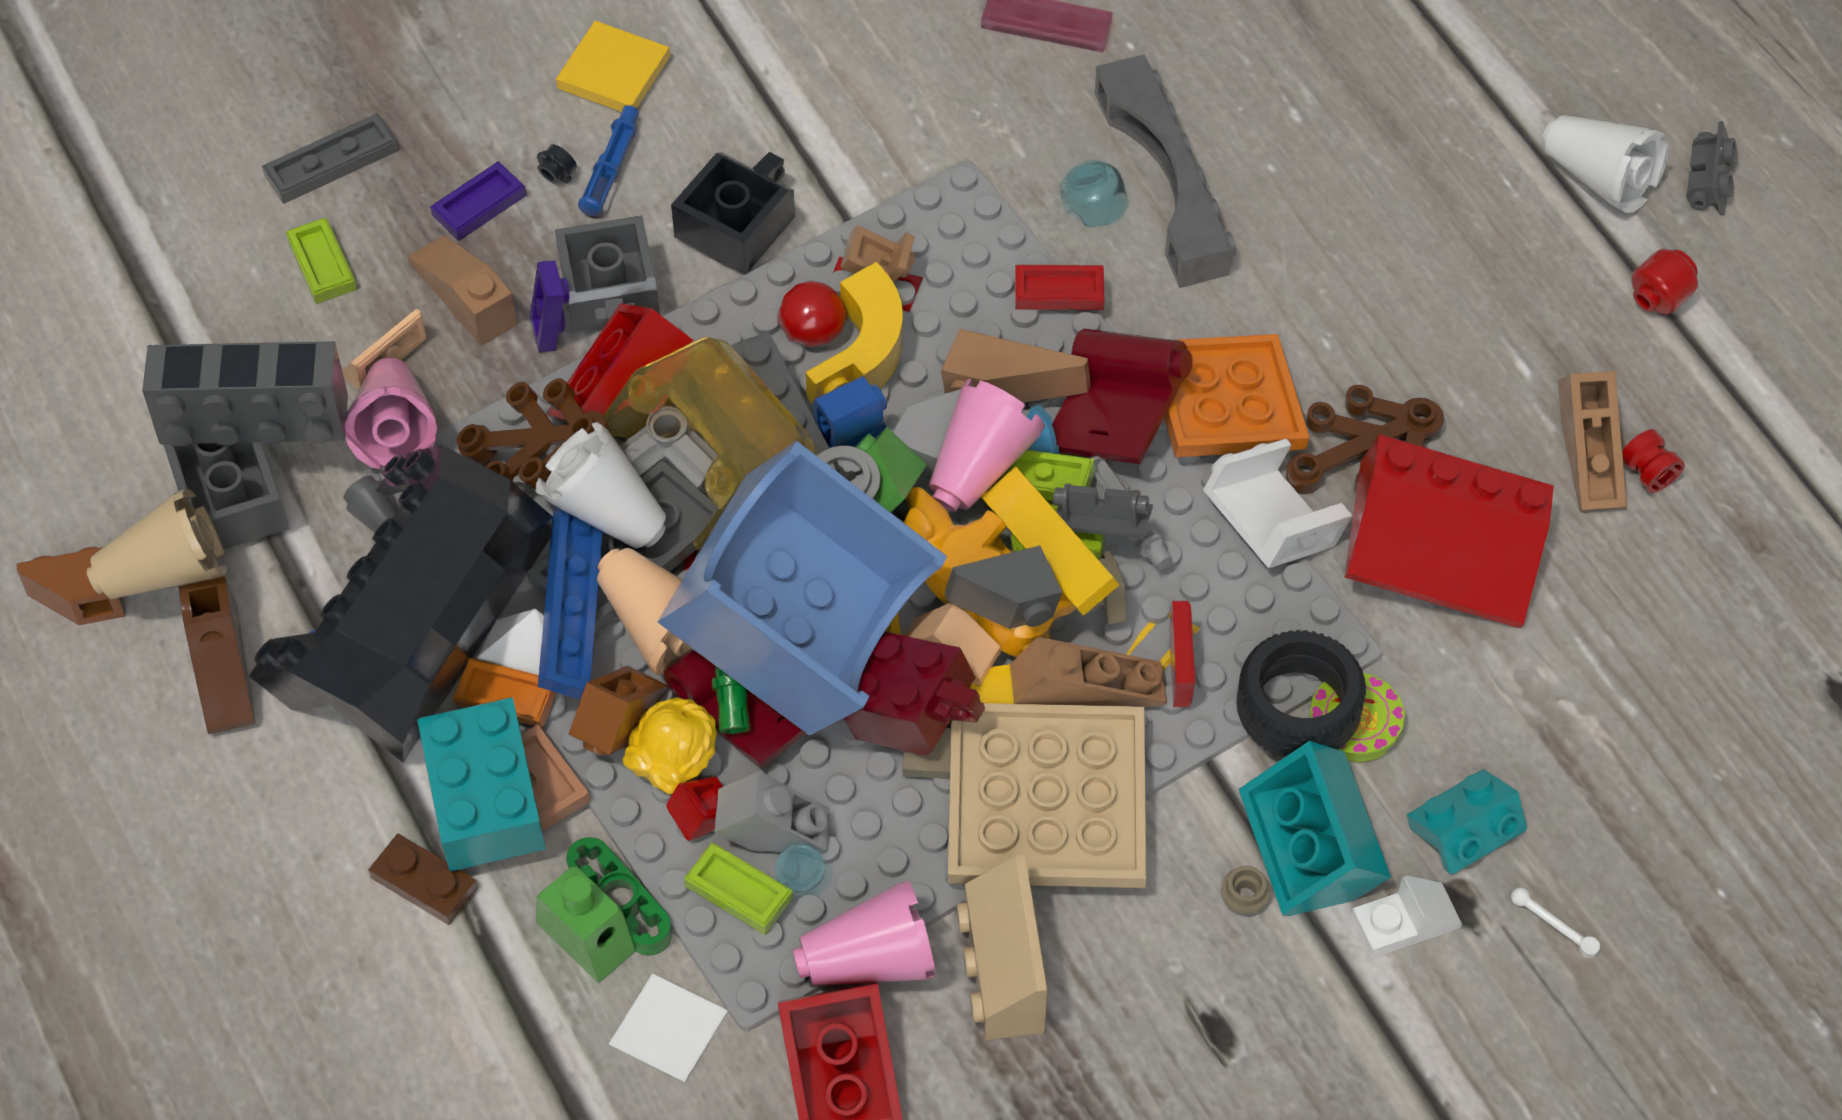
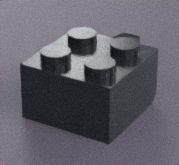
M769 151L751 168L722 152H717L671 204L674 237L746 275L795 218L794 190L780 183L785 175V169L783 168L784 159Z

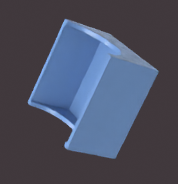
M795 441L744 477L657 622L808 735H812L864 707L869 695L863 691L858 692V685L873 649L901 607L928 577L943 566L947 556L802 444Z

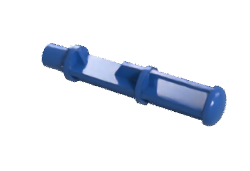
M624 106L619 119H615L612 122L611 130L613 133L606 150L594 164L593 173L585 192L578 201L579 209L588 216L595 217L602 214L603 205L614 180L619 174L618 170L630 141L636 134L635 123L639 116V111L633 106Z

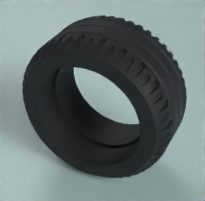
M1290 630L1288 632H1281L1280 635L1275 634L1272 637H1268L1265 641L1263 640L1247 656L1239 677L1236 699L1237 711L1247 734L1251 736V739L1257 745L1263 746V749L1270 751L1271 754L1276 753L1279 757H1286L1308 741L1339 750L1351 739L1359 726L1366 696V683L1358 660L1351 654L1349 649H1346L1343 644H1339L1336 639L1333 640L1330 636L1326 637L1322 633L1317 634L1315 631L1311 633L1308 630H1296V632ZM1286 673H1306L1326 682L1335 691L1340 704L1331 712L1313 718L1294 717L1276 709L1267 700L1261 688L1276 676Z

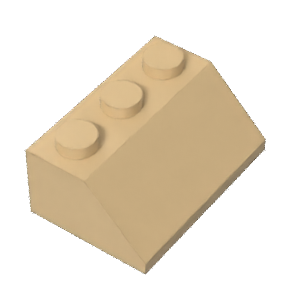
M1025 854L1011 857L965 884L964 903H956L959 932L969 933L971 946L963 948L966 978L975 977L977 992L970 993L973 1023L982 1022L985 1040L1042 1034L1045 1031L1047 985Z

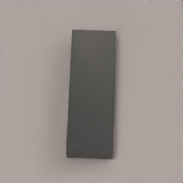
M378 113L269 162L263 165L262 169L264 176L281 202L285 204L399 150L397 141Z

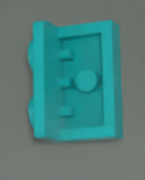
M1485 769L1469 775L1459 784L1427 800L1425 804L1406 814L1410 830L1439 850L1443 869L1451 875L1525 832L1527 829L1519 792Z

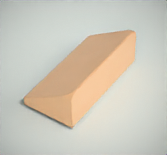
M416 308L342 370L344 378L359 390L374 363L385 358L402 360L426 340V333L421 311Z

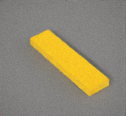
M1017 467L1012 469L981 496L993 512L1004 521L1006 527L1025 549L1041 546L1062 592L1083 616L1119 586L1114 577Z

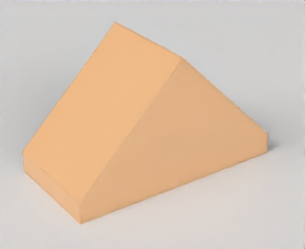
M953 603L916 617L905 633V636L960 647L976 677L972 684L978 686L981 685L1001 653L1000 646L962 607Z

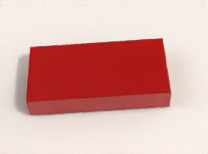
M1015 265V310H1104V265Z
M1172 601L1169 632L1173 707H1190L1193 701L1195 686L1191 604H1189V601Z

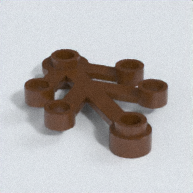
M557 378L546 385L543 391V398L555 410L562 411L569 425L554 426L538 404L537 393L527 383L518 382L508 390L506 401L516 412L523 414L532 428L490 431L484 425L470 424L465 426L458 434L457 444L459 452L463 456L481 465L489 462L498 450L522 448L505 463L495 460L487 464L486 468L511 481L519 475V478L529 488L536 490L538 478L546 483L551 474V471L545 467L550 458L577 431L584 429L590 434L595 431L592 423L595 422L603 425L610 434L611 431L607 419L601 413L596 411L584 413L574 399V389L564 379ZM552 445H559L543 461L538 458Z
M1353 385L1347 390L1345 398V408L1349 413L1356 416L1368 413L1392 421L1380 426L1336 415L1333 407L1325 402L1312 404L1308 409L1306 424L1311 431L1315 433L1331 432L1353 439L1316 456L1310 453L1298 454L1289 461L1285 479L1298 494L1314 493L1321 486L1323 473L1366 454L1379 434L1394 439L1407 436L1405 442L1422 447L1424 441L1431 439L1441 430L1444 421L1443 411L1437 403L1427 398H1413L1401 404L1373 397L1371 389L1367 386ZM1359 397L1364 399L1366 402L1357 403L1352 399ZM1323 415L1327 419L1320 421L1315 419L1314 416ZM1416 415H1421L1426 418H1419ZM1299 468H1307L1312 471L1304 472ZM1359 472L1356 475L1354 484L1355 493L1357 490Z

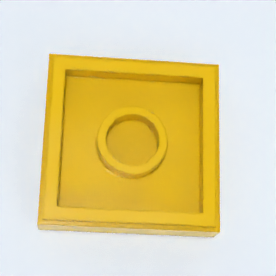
M595 20L557 76V89L620 112L627 105L637 109L669 60L670 47Z

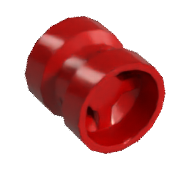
M1649 429L1638 434L1622 450L1624 464L1629 470H1638L1640 474L1639 480L1649 493L1659 492L1668 487L1680 476L1685 467L1684 461L1676 452L1665 449L1666 442L1656 429Z

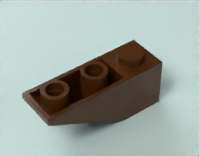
M222 576L216 579L178 586L184 629L208 734L256 724L237 603L226 577Z

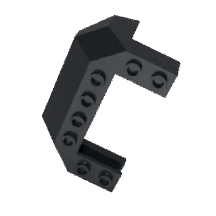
M443 445L418 449L405 454L399 453L386 464L382 471V475L385 478L376 491L382 496L402 492L398 499V503L401 506L393 518L385 520L375 531L372 538L375 544L367 556L359 558L352 565L347 573V579L350 581L341 594L332 597L324 606L320 614L323 620L314 633L268 640L256 653L254 661L257 664L249 675L251 679L291 710L332 706L402 763H404L420 738L417 719L436 714L465 670L469 658L474 656L493 627L496 619L499 618L526 577L527 571L531 569L547 545L552 531L553 516L514 482Z

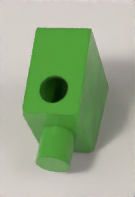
M570 867L537 896L536 924L598 984L635 953L623 912L578 867ZM598 938L608 939L604 943L597 945Z

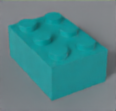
M513 697L418 718V727L441 844L449 871L546 850Z

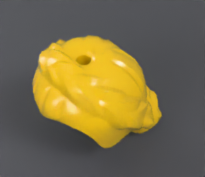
M672 698L659 701L642 714L638 725L631 731L629 746L625 749V756L622 759L623 764L636 776L649 780L654 787L667 794H673L679 783L687 782V780L699 775L701 770L708 766L709 760L715 754V747L717 746L715 719L704 707L697 705L691 699Z

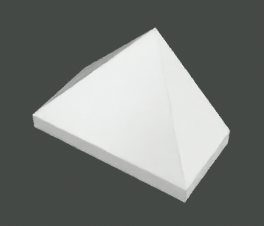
M532 609L496 619L477 657L478 660L539 675L544 615L538 610Z

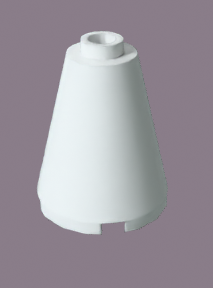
M1560 116L1556 120L1551 121L1543 133V143L1545 144L1547 155L1608 203L1624 213H1633L1647 202L1648 199L1642 197L1649 185L1656 188L1667 164L1669 152L1668 143L1661 140V137L1665 136L1664 133L1656 129L1575 116Z
M598 422L592 423L595 431L590 434L584 429H580L562 444L550 458L545 467L551 471V474L546 483L538 478L536 493L548 503L635 549L644 545L646 547L654 545L665 532V512L608 429Z

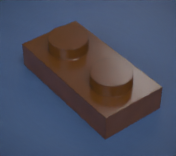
M399 833L395 835L368 869L371 879L447 925L452 923L478 890L475 878L461 870L449 871L446 861Z

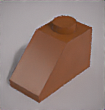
M628 665L587 682L569 735L583 741V746L587 750L600 755H610L629 746L631 731L638 725L642 714L648 711L655 703L661 701L668 685Z

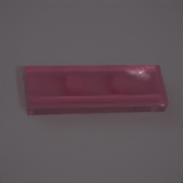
M987 0L981 18V28L1103 53L1112 25L1113 12L1054 0Z

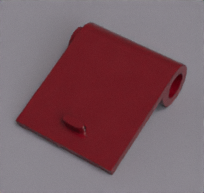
M1084 328L1078 332L1074 339L1071 355L1088 358L1091 387L1088 393L1067 396L1053 421L1052 427L1056 437V445H1059V453L1086 457L1098 456L1106 460L1140 465L1184 378H1187L1192 370V354L1188 351L1183 341Z
M692 648L663 671L665 681L675 696L684 700L691 699L697 705L704 707L715 719L717 732L761 770L806 734V732L748 689L747 707L750 731L738 734H722L719 732L717 692L712 690V679L715 678V665Z

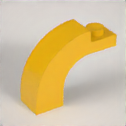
M877 262L840 282V298L845 306L847 317L857 327L860 334L847 349L805 372L806 395L812 405L814 399L862 376L865 377L870 385L876 384L881 389L889 381L899 364L903 347L901 298L895 284Z

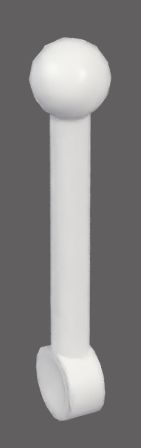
M1519 887L1512 891L1511 900L1514 905L1527 907L1576 943L1583 957L1594 958L1597 955L1600 943L1596 938L1590 936L1584 938L1532 900L1527 889Z

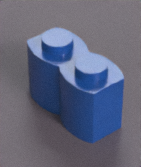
M864 376L813 401L815 422L829 448L837 446L855 447L868 433L876 438L886 428L883 420V410L887 408L885 397L876 384L870 385Z

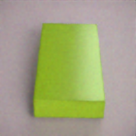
M326 217L285 231L288 244L315 304L357 290L355 279Z
M711 842L683 878L685 887L764 935L767 934L793 899V890Z

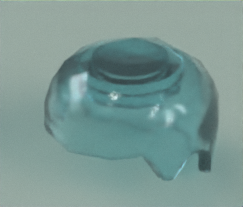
M1087 160L1071 168L1060 183L1061 201L1068 214L1071 212L1076 213L1085 226L1108 225L1122 217L1128 207L1124 179L1120 171L1111 164Z

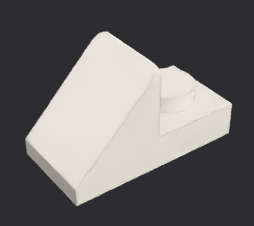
M1408 875L1402 877L1398 893L1355 907L1351 913V919L1370 959L1460 929L1462 926L1442 882Z

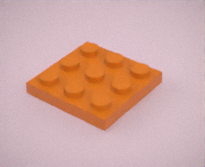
M1278 334L1175 339L1186 344L1193 358L1192 370L1189 376L1184 378L1164 417L1175 458L1225 455L1228 453L1237 454L1250 450L1261 443L1270 444L1283 439H1287L1290 442L1291 447L1289 451L1306 450L1310 437Z

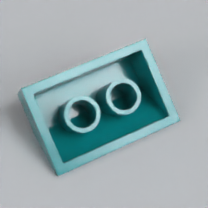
M1308 741L1238 789L1282 915L1293 916L1355 901L1391 878L1344 751Z

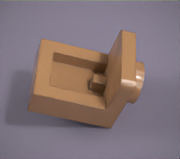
M857 225L849 235L840 268L855 274L877 262L894 283L899 277L905 278L914 264L915 254L911 252L915 236L906 232L897 243H894Z

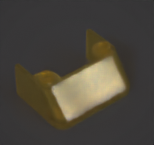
M712 337L700 338L637 369L603 415L609 423L611 435L631 438L646 426L650 414L656 413L662 407H671L674 403L718 454L705 476L706 492L718 507V510L693 542L697 550H701L748 473L795 441H798L813 454L815 452L814 442L809 433L733 347L725 340Z

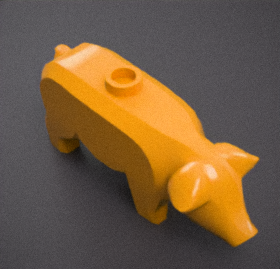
M921 487L912 488L906 496L905 500L908 504L909 512L904 524L947 556L943 566L925 580L929 589L946 605L951 603L945 596V590L953 567L1011 553L1000 537L1005 531L1006 525L993 512L987 510L983 517L966 525H954L947 510ZM1062 592L1053 618L1039 626L1029 627L1023 625L1011 629L965 608L963 609L1000 646L1001 651L1018 657L1037 637L1050 639V630L1053 622L1058 617L1071 614L1076 607Z

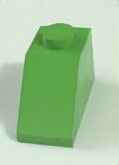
M886 427L876 438L868 433L855 448L863 450L876 462L880 473V489L875 494L874 501L891 513L906 498L927 464Z

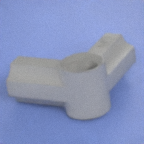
M665 406L654 410L648 416L646 426L619 446L640 477L644 476L663 460L702 493L709 494L721 484L722 479L728 473V465L687 425L685 415L675 407ZM665 433H676V435L671 438L660 437Z

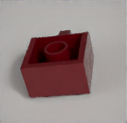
M884 631L864 667L858 685V692H865L869 695V698L862 709L844 717V720L857 740L928 756L935 748L950 720L977 723L985 710V706L980 701L978 692L970 689L976 677L960 647Z

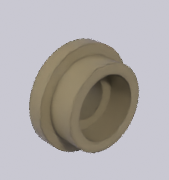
M1240 866L1230 871L1225 876L1221 887V895L1225 904L1231 910L1240 914H1253L1262 910L1267 905L1271 893L1267 877L1259 869L1252 866ZM1248 888L1254 895L1250 897L1242 896L1237 893V890Z

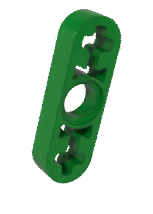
M585 837L575 841L567 851L566 861L568 869L572 866L578 867L605 894L617 886H624L630 889L633 893L631 900L625 905L619 906V908L623 912L635 951L646 956L656 955L664 951L672 938L670 918L666 911L602 840ZM585 856L590 860L597 858L599 870L603 875L599 882L597 873L591 866H581V858ZM639 910L640 917L647 926L654 927L657 925L658 934L652 937L649 933L641 935L639 922L634 917Z

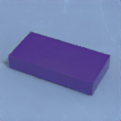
M497 161L431 205V214L454 238L460 241L527 196L526 188L507 168Z

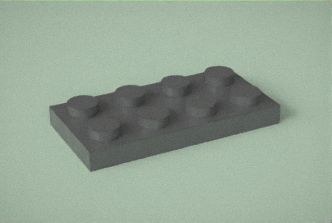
M662 460L642 476L641 479L666 514L664 534L654 545L650 547L644 545L635 549L602 531L600 561L613 549L617 548L621 551L625 548H631L670 572L705 543L724 510ZM549 554L527 571L528 582L545 597ZM599 584L594 635L618 616Z

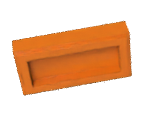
M469 658L452 700L457 707L467 708L513 697L518 721L531 726L538 724L540 728H543L557 693L538 687L539 675Z

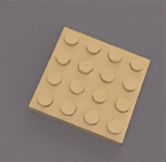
M984 703L985 710L977 723L951 720L948 884H966L1011 857L1025 854L1030 886L1145 888L1144 707Z

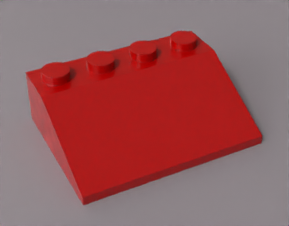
M1379 434L1360 462L1344 578L1521 629L1527 615L1550 526L1554 485Z

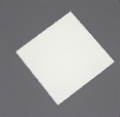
M652 973L608 1045L685 1082L728 1010Z

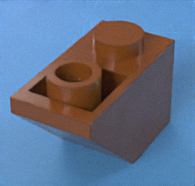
M87 547L79 552L58 556H40L31 561L16 563L17 572L27 596L77 625L125 617L123 597L110 599L104 592L98 594L93 589L87 576V568L92 567L91 556L103 547Z

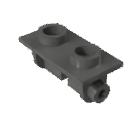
M1723 121L1718 123L1717 134L1701 132L1693 140L1690 166L1694 172H1689L1686 198L1690 202L1691 207L1703 209L1708 204H1717L1721 216L1725 215L1727 197H1732L1734 193V182L1730 166L1737 162L1735 138L1728 137Z
M1066 483L1064 488H1055L1053 497L1054 506H1058L1056 511L1073 532L1144 538L1153 510V504H1149V496L1141 495L1140 490L1106 489L1104 499H1098L1097 488L1074 486Z

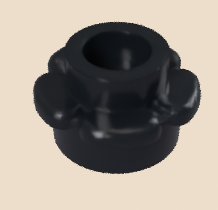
M551 144L546 151L543 150L537 154L539 162L537 169L547 181L557 184L560 180L564 183H569L572 180L570 175L577 168V164L574 158L562 147Z

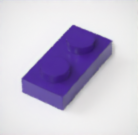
M555 260L537 262L529 318L538 352L556 351L558 333L565 330L563 305L569 304V286L566 278H560Z

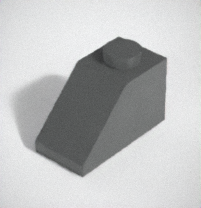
M1041 546L953 567L945 590V596L949 602L1009 629L1023 625L1035 627L1047 622L1050 618H1053L1062 594V590Z

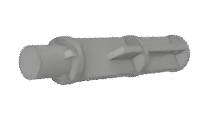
M1098 456L1090 458L1094 459L1096 467L1091 485L1097 488V494L1101 499H1104L1106 489L1128 491L1106 459ZM1150 521L1144 538L1129 537L1141 556L1149 558L1157 570H1163L1172 563V557L1163 546V537L1157 532Z

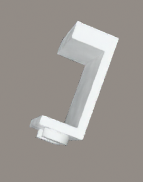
M1287 439L1270 444L1261 443L1247 451L1223 455L1213 464L1212 474L1203 489L1268 569L1335 547L1353 516L1342 503L1312 511L1278 471L1291 447Z

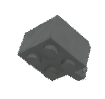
M642 215L555 229L562 278L567 279L569 286L568 310L573 331L605 326L620 303L652 308L660 314L656 279Z

